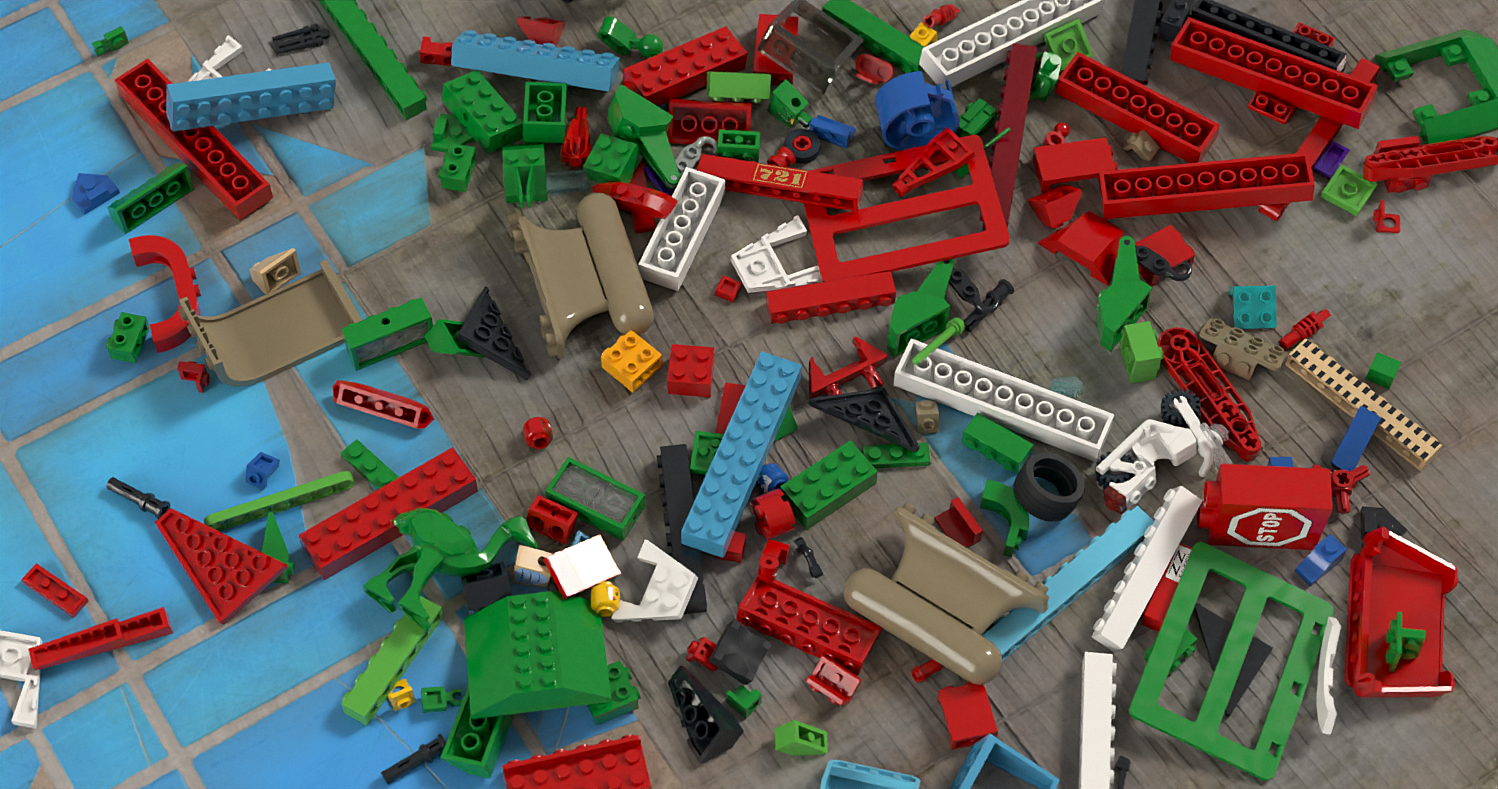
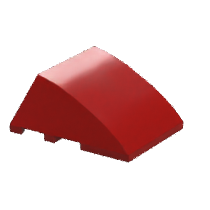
M1087 211L1038 241V244L1054 254L1059 251L1091 271L1090 276L1108 286L1117 258L1119 242L1124 236L1125 231L1092 211Z

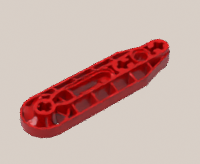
M1478 136L1371 154L1365 158L1363 177L1368 181L1375 182L1391 178H1415L1498 165V138Z
M1179 327L1164 331L1157 342L1158 347H1161L1163 351L1161 362L1179 388L1183 389L1184 393L1186 389L1192 390L1196 397L1199 398L1201 419L1208 429L1218 431L1222 436L1223 443L1235 451L1242 460L1250 462L1256 459L1261 450V440L1258 436L1251 411L1192 331ZM1189 345H1195L1196 351L1189 347ZM1204 361H1207V362H1208V364H1209L1210 367L1213 369V371H1211V370L1209 369V367L1207 366V364H1206ZM1178 374H1181V376H1182V377L1184 378V380L1186 381L1187 385L1184 384V382L1182 381V379L1179 377ZM1216 377L1221 380L1225 388L1222 387ZM1229 393L1231 394V396L1233 397V399L1236 401V403H1237L1236 405H1235V403L1232 401V399L1230 398V396L1228 395ZM1201 407H1204V408L1206 409V411H1207L1208 414L1211 416V418H1209V417L1206 415V413L1204 412V410H1203ZM1240 410H1242V411L1244 412V414L1246 415L1248 421H1247V420L1245 419V417L1242 415V413L1240 412ZM1215 423L1221 431L1214 426Z

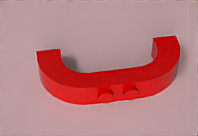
M145 235L130 238L129 243L136 267L152 263H159L169 267L173 273L179 300L187 296L191 309H194L195 314L200 316V306L197 297H200L201 293L198 284L194 285L193 282L197 277L194 267L189 268L183 250L173 241L161 236ZM178 310L169 319L150 324L157 353L176 348L191 337L187 328L189 323L187 320H182Z

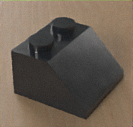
M504 561L491 564L488 569L477 574L461 577L468 610L479 611L507 596H512Z

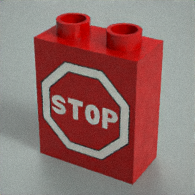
M1220 464L1216 479L1205 480L1203 501L1196 513L1197 528H1207L1208 545L1313 550L1318 544L1333 510L1330 469Z

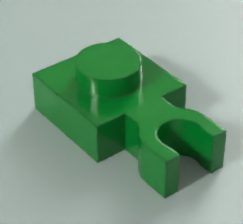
M120 26L104 34L105 39L93 42L92 46L95 48L94 52L96 55L100 56L108 49L113 52L129 44L125 30Z
M444 686L421 688L423 713L446 711L447 704L455 707L460 706L462 700H455L453 696L460 695L461 689H453L451 692L445 693Z

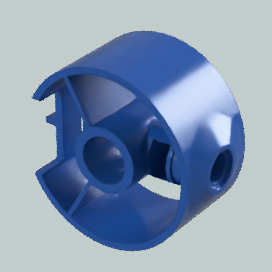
M916 71L895 77L880 88L875 97V106L882 136L888 146L900 151L927 145L935 136L948 127L954 133L957 131L960 119L948 79L945 81L946 90L942 88L941 84L933 86L925 83L922 71Z

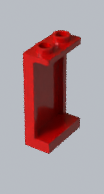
M759 14L753 73L771 74L770 85H780L787 80L793 86L799 29L798 16Z
M1106 137L1034 147L1032 161L1041 193L1050 190L1051 184L1099 178L1100 171L1118 170L1117 163L1113 162L1112 146L1108 145Z

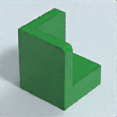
M1376 353L1366 380L1390 389L1401 362L1384 354Z
M740 685L733 693L730 690L726 693V703L747 719L762 703V694L756 689L750 692L743 685Z

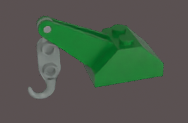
M622 84L615 91L607 113L613 137L637 144L641 154L667 188L676 189L686 167L693 169L700 159L703 144H711L714 147L713 153L717 154V142L711 137L704 136L697 139L691 145L686 146L675 160L666 135L673 116Z

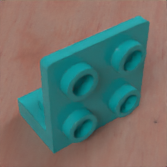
M1276 285L1228 287L1229 295H1233L1234 327L1240 329L1277 327Z

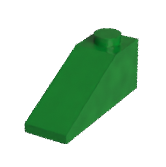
M268 512L262 552L287 564L289 567L272 583L289 584L290 575H294L295 564L291 562L273 512Z

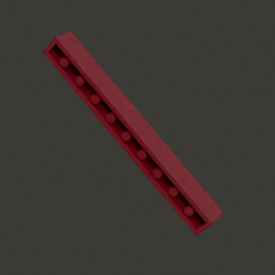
M1014 43L1012 51L1007 53L1006 63L1010 64L1009 68L1004 70L1003 80H1007V82L1001 88L1000 97L1004 99L1003 103L999 102L997 115H1001L1000 120H996L994 132L1000 134L1008 127L1010 131L992 144L991 150H995V152L989 158V167L992 168L991 174L1007 229L1037 53L1036 46ZM980 211L979 221H983L982 229L986 230L982 213Z

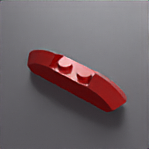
M618 181L604 182L592 187L593 193H604L611 196L616 202L618 209L666 219L678 202L661 191Z
M337 380L332 386L333 401L337 404L417 429H425L434 420L429 408L415 400L356 382Z

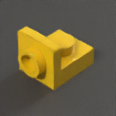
M922 22L910 35L911 39L924 47L938 41L937 32L928 28Z

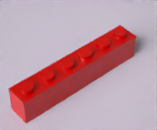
M891 271L766 292V306L771 324H784L787 321L806 320L817 316L825 317L829 314L847 313L858 309L867 310L876 306H889L894 304L896 300V289Z

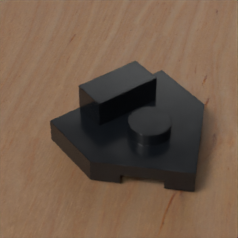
M1365 506L1361 508L1362 548L1365 544L1363 539L1366 534L1382 526L1400 537L1406 533L1407 529L1385 508Z

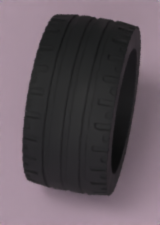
M1041 452L1032 455L1024 463L1015 478L1013 490L1020 506L1030 515L1040 520L1057 522L1068 517L1076 508L1084 494L1085 483L1078 468L1068 459L1058 454ZM1035 477L1053 483L1060 490L1063 497L1045 491L1037 483Z

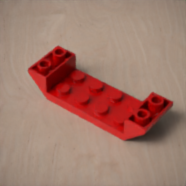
M1301 22L1297 24L1293 31L1296 34L1329 47L1333 46L1336 39ZM1257 91L1247 107L1284 125L1290 122L1298 109L1296 106L1268 97Z

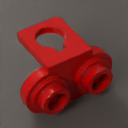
M862 54L856 59L855 66L859 73H856L855 76L867 82L880 84V82L891 80L894 75V69L890 63L872 55Z

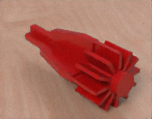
M578 106L576 108L575 119L573 118L568 125L564 144H562L561 162H566L565 167L571 164L572 170L575 169V166L582 170V166L592 151L589 125L586 119V107L580 108Z

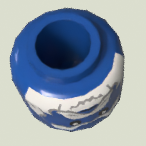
M770 463L762 467L756 483L764 493H768L775 489H780V486L788 481V476L780 466Z

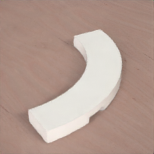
M1328 617L1323 637L1316 695L1318 722L1322 733L1325 734L1332 733L1337 715L1334 701L1329 691L1333 687V668L1331 667L1336 653L1341 625L1336 618Z

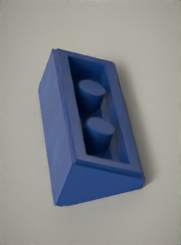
M1360 406L1331 461V466L1338 470H1348L1349 472L1355 469L1381 417Z

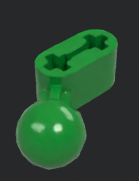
M611 16L605 17L597 34L602 42L621 55H628L631 49L639 50L641 55L648 59L663 52L664 45L659 36L648 34L641 39L636 38V34L630 28Z

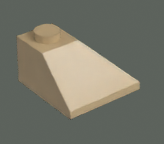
M294 248L270 256L256 263L250 269L253 282L265 295L285 286L302 274Z

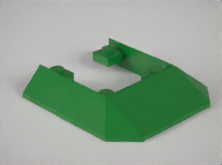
M1463 29L1375 55V59L1382 71H1387L1394 83L1412 78L1414 72L1410 64L1442 56L1448 67L1467 62L1482 87L1480 90L1468 93L1467 99L1471 106L1443 115H1438L1433 104L1415 108L1412 115L1421 129L1419 135L1425 144L1470 138L1498 129V48L1491 38Z

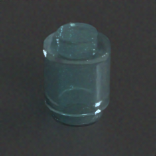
M1057 377V379H1052V391L1069 398H1078V394L1083 393V382L1078 381V377Z

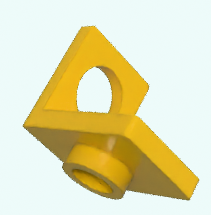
M406 679L398 681L388 695L394 711L406 708L416 702L413 690L408 685ZM397 687H402V688H404V689H402V690H400V691L395 692V693L392 694V692H393V690H394L395 688H397Z

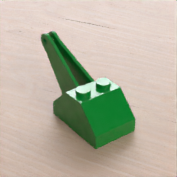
M544 143L503 145L502 156L506 203H519L520 208H524L523 202H527V207L531 208V204L534 201H548Z

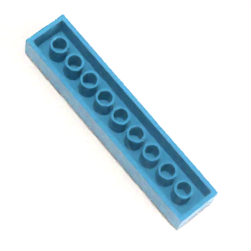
M761 351L682 528L681 544L724 558L801 380V364Z

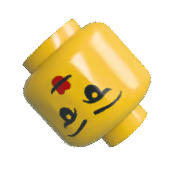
M603 581L591 590V608L596 611V614L601 612L602 617L612 616L620 607V590L611 582Z

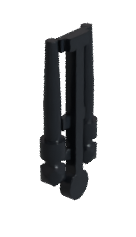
M316 23L312 24L311 27L305 26L302 29L272 37L276 53L280 54L306 47H315L314 45H323V39H328L330 32L328 29H321L319 33L314 34V32L319 31V26ZM297 35L299 36V38L277 43V40L284 39Z

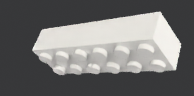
M686 167L672 195L678 202L666 219L660 220L638 264L643 280L675 291L679 290L725 195L724 179Z

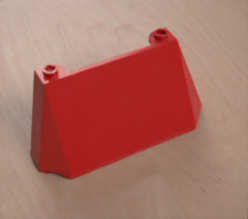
M1383 526L1367 533L1363 539L1365 544L1360 553H1355L1350 560L1344 682L1349 687H1352L1361 698L1439 697L1454 691V675L1449 671L1442 672L1445 594L1451 592L1457 586L1458 568L1394 534ZM1402 612V628L1425 630V641L1418 658L1403 659L1400 657L1395 672H1390L1389 664L1386 663V651L1390 648V643H1386V631L1390 629V621L1395 619L1396 613Z

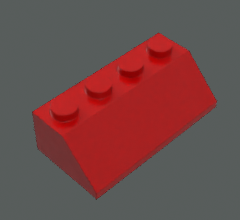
M670 99L669 114L673 116V119L668 129L669 143L692 144L700 137L707 136L713 138L718 144L719 130L751 131L752 102Z

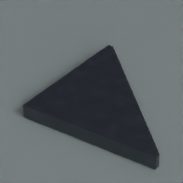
M485 286L455 340L528 380L531 373L526 369L523 363L524 359L518 347H515L512 335L506 323H503L500 317L501 313L495 301H492L488 293V287Z
M885 388L810 399L809 405L813 408L913 452H918L920 446Z
M1196 603L1194 612H1196L1200 632L1207 648L1211 668L1214 672L1232 623ZM1254 636L1225 710V715L1228 718L1273 649V647Z

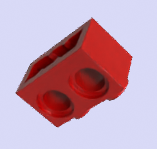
M538 495L528 510L526 521L529 529L562 544H566L574 531L578 512Z

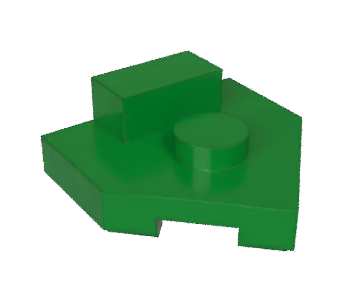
M441 113L440 117H437L433 130L432 151L445 152L446 150L449 151L451 143L464 145L475 141L454 115Z

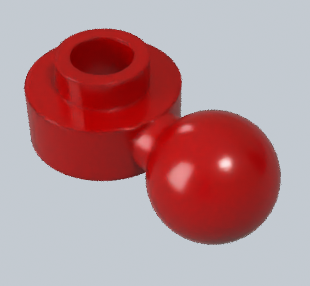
M1063 122L1057 123L1053 131L1049 132L1044 138V146L1065 143L1064 138L1070 133L1069 126Z

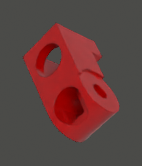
M423 36L419 51L420 63L451 66L453 43L431 42V37Z
M768 539L759 561L757 576L760 580L772 582L776 579L778 565H785L788 560L790 545Z

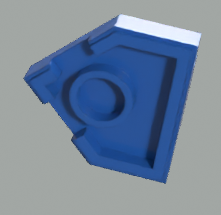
M78 173L72 199L80 210L86 214L120 192L107 175Z

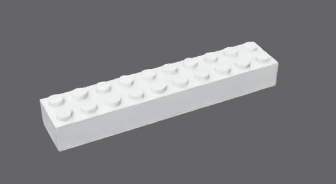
M1022 0L922 48L919 64L937 85L941 84L942 88L947 90L945 84L947 79L951 87L1006 61L1007 53L1012 51L1013 43L1036 46L1045 41L1042 35L1075 19L1079 18L1081 23L1101 14L1105 0Z
M914 339L910 340L895 371L893 386L973 416L978 412L1004 428L1097 462L1111 429L1114 414L938 348L920 364L915 365L912 362L913 357L922 351L927 344Z

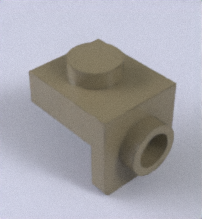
M1144 130L1138 133H1131L1123 147L1125 151L1133 149L1145 163L1149 162L1160 148Z
M931 400L915 402L917 433H938L939 411L937 402Z

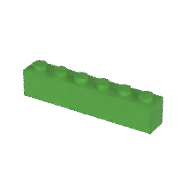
M420 596V601L430 616L428 621L431 627L425 631L406 614L402 619H398L394 625V631L389 637H385L377 655L374 654L370 658L365 672L358 675L355 686L342 699L344 713L366 726L372 721L388 698L389 693L404 675L444 617L442 607Z

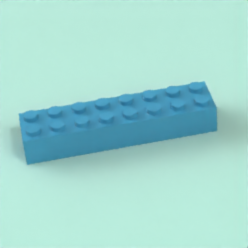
M472 30L462 32L453 41L451 66L553 83H567V85L608 92H610L618 79L620 58L614 57V54L603 53L601 55L595 54L592 50L577 51L569 46L558 48L551 43L540 45L535 44L536 42L532 40H524L522 42L516 41L514 37L498 38L495 34L487 33L480 35Z
M328 62L168 84L166 115L172 131L332 109L334 107L336 78Z

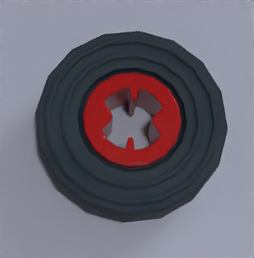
M796 129L787 135L784 147H787L796 158L795 163L804 164L810 163L817 158L820 153L821 144L819 137L811 130ZM800 144H804V148H800Z

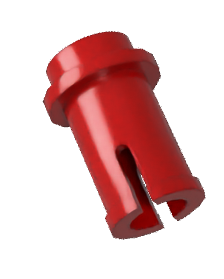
M931 659L919 667L914 666L911 675L915 682L923 683L927 677L940 671L941 665Z

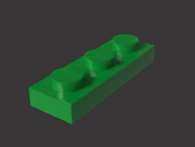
M357 439L341 452V457L377 489L399 478L397 474Z
M928 442L918 443L920 446L918 452H913L897 444L866 445L862 449L863 455L874 468L930 466Z

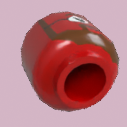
M534 417L525 422L523 434L529 447L543 449L552 442L553 432L547 419Z

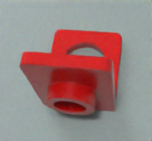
M1381 200L1378 209H1374L1373 212L1376 232L1400 233V215L1385 214L1384 200ZM1384 220H1393L1395 226L1392 228L1386 227Z

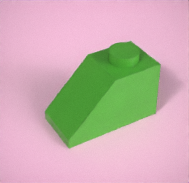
M793 720L775 728L776 750L791 756L825 755L828 753L827 732Z

